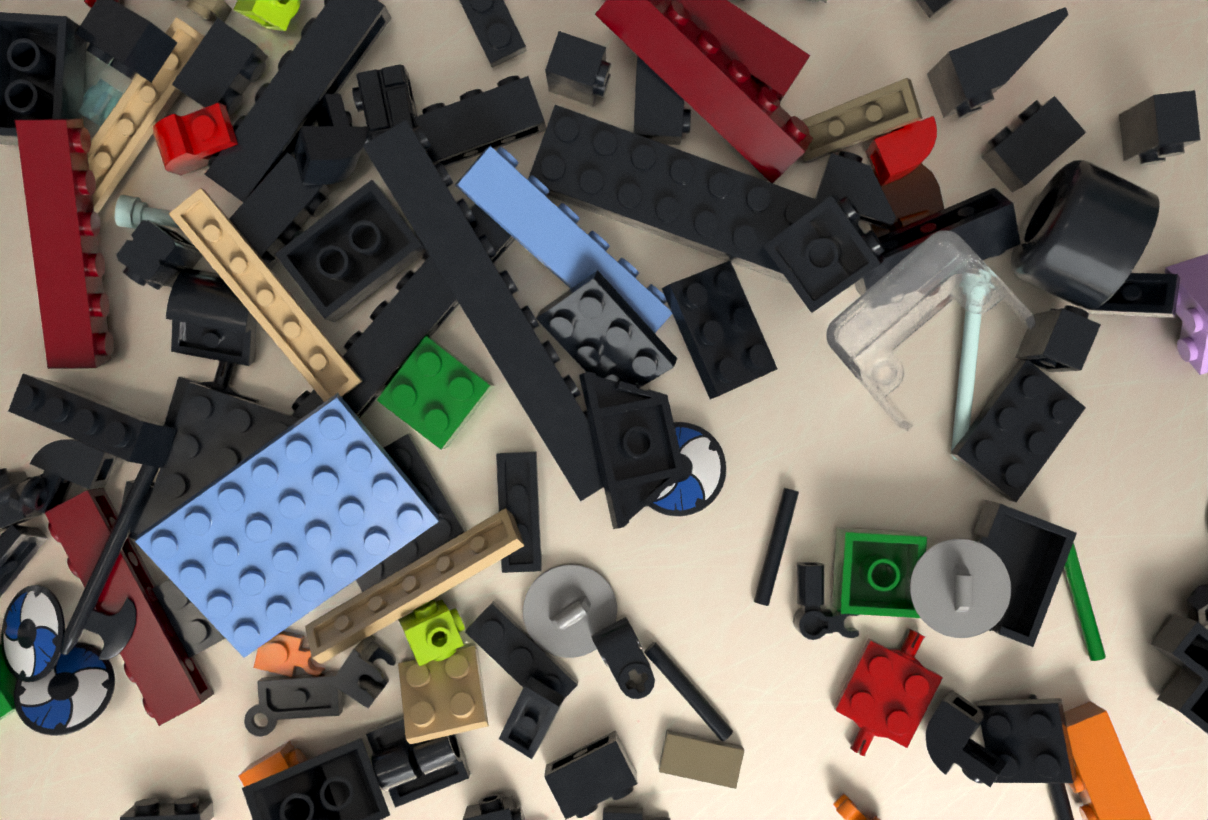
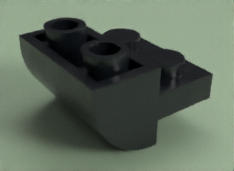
M191 268L182 270L172 286L166 311V319L172 320L171 352L246 366L251 365L255 357L256 326L258 321L218 273Z

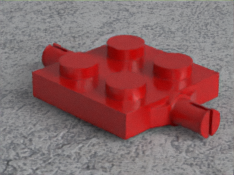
M909 629L901 649L885 647L868 638L834 706L836 712L852 719L860 727L852 746H850L852 751L865 757L874 736L888 738L908 748L943 679L940 674L924 667L915 658L925 638L924 635Z

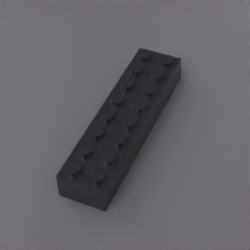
M555 105L529 177L531 175L536 177L549 189L550 192L547 196L717 258L731 261V263L789 283V281L763 245L822 203V201L558 105Z

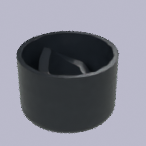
M1075 160L1066 164L1048 182L1024 220L1019 231L1021 244L1013 247L1011 256V267L1014 274L1021 280L1085 311L1097 309L1121 287L1142 256L1157 222L1160 208L1159 198L1156 194L1089 161Z

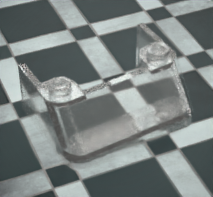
M939 231L927 238L830 323L826 333L827 342L831 349L895 424L907 431L913 427V424L888 397L902 383L904 378V367L892 351L954 298L966 311L975 314L985 313L1000 301H1003L1029 330L1036 325L1033 314L970 246L958 234L952 231Z

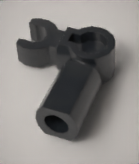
M798 562L797 604L801 605V608L794 614L793 624L795 629L809 640H817L823 636H832L833 632H838L846 638L858 637L859 631L855 628H845L844 620L848 616L859 615L841 614L837 610L832 613L830 609H820V605H824V564L819 562Z

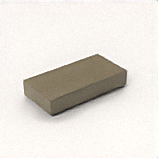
M667 730L658 769L660 773L736 789L745 750L742 746Z

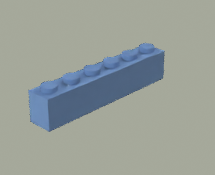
M491 146L487 147L456 182L455 186L570 289L598 270L651 330L656 333L672 315L671 310L664 305L667 302L664 294L652 284L647 288L644 287L636 279L639 274L637 269L621 257L617 262L606 251L610 245L592 230L589 234H586L577 225L580 218L568 206L561 203L557 207L546 197L550 191L541 181L533 175L526 179L518 172L515 167L519 162L501 146L497 151Z

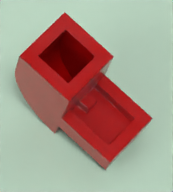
M221 103L213 104L184 116L171 114L158 121L152 128L165 170L180 176L208 166L212 154L238 145L226 106Z
M934 116L890 131L891 133L874 139L865 152L880 186L911 174L928 157L937 137V125Z

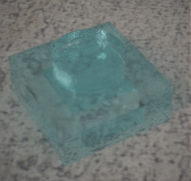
M100 78L98 83L89 88L85 93L83 105L78 112L92 122L102 126L124 93Z

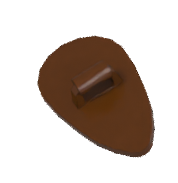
M921 163L906 177L881 186L896 218L894 224L888 230L872 224L869 225L879 238L943 210L944 204L940 186L933 172ZM942 278L932 282L925 288L916 289V291L925 296L932 295L939 289Z

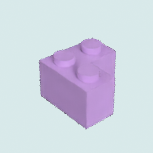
M1208 254L1165 268V274H1178L1180 277L1176 314L1183 323L1180 339L1177 342V349L1181 358L1185 362H1189L1199 375L1208 373Z

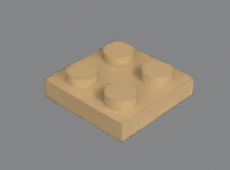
M475 646L456 650L451 657L445 660H432L422 666L418 665L416 659L398 663L405 736L409 744L489 726L479 654Z

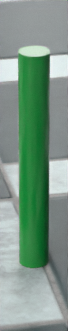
M1073 543L1064 570L1090 661H1099L1105 659L1106 655Z

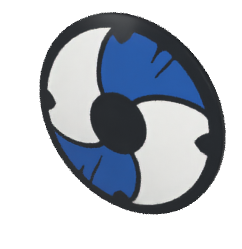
M674 422L685 475L672 486L663 490L649 507L664 515L681 517L702 511L718 497L726 478V460L720 444L708 431L695 424Z
M31 585L19 591L10 602L3 619L1 630L3 657L12 675L23 682H36L45 678L53 670L61 655L65 632L63 610L55 594L44 586Z
M77 643L69 654L63 655L61 653L55 667L45 678L36 682L17 680L14 690V705L18 716L30 729L44 735L61 736L84 729L100 717L112 699L115 689V673L109 660H98L101 654L99 649L88 644Z

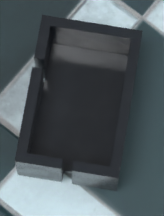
M985 500L973 533L980 536L979 543L990 548L1002 560L1011 582V596L1007 610L1001 620L989 631L992 630L999 635L1034 647L1077 533L1006 505Z

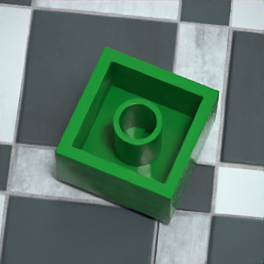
M425 336L378 397L377 401L442 450L448 448L494 388V385L433 338Z
M836 527L832 606L841 614L920 618L911 600L910 580L917 561L926 552L927 537L911 531Z

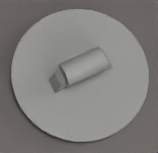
M951 539L932 546L919 558L911 575L910 595L916 612L930 628L949 637L969 638L985 633L1001 620L1009 605L1011 582L1004 563L990 548L973 540Z
M561 565L541 574L530 586L523 605L524 624L531 639L544 651L565 658L580 657L595 651L597 648L591 635L614 624L617 618V602L608 582L596 571L581 565Z

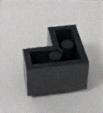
M1175 613L1151 643L1152 646L1181 668L1157 700L1187 724L1208 735V629L1195 620Z

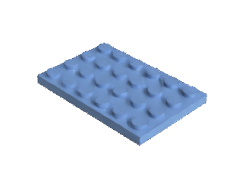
M337 393L137 536L135 542L245 658L439 522V516L339 393Z

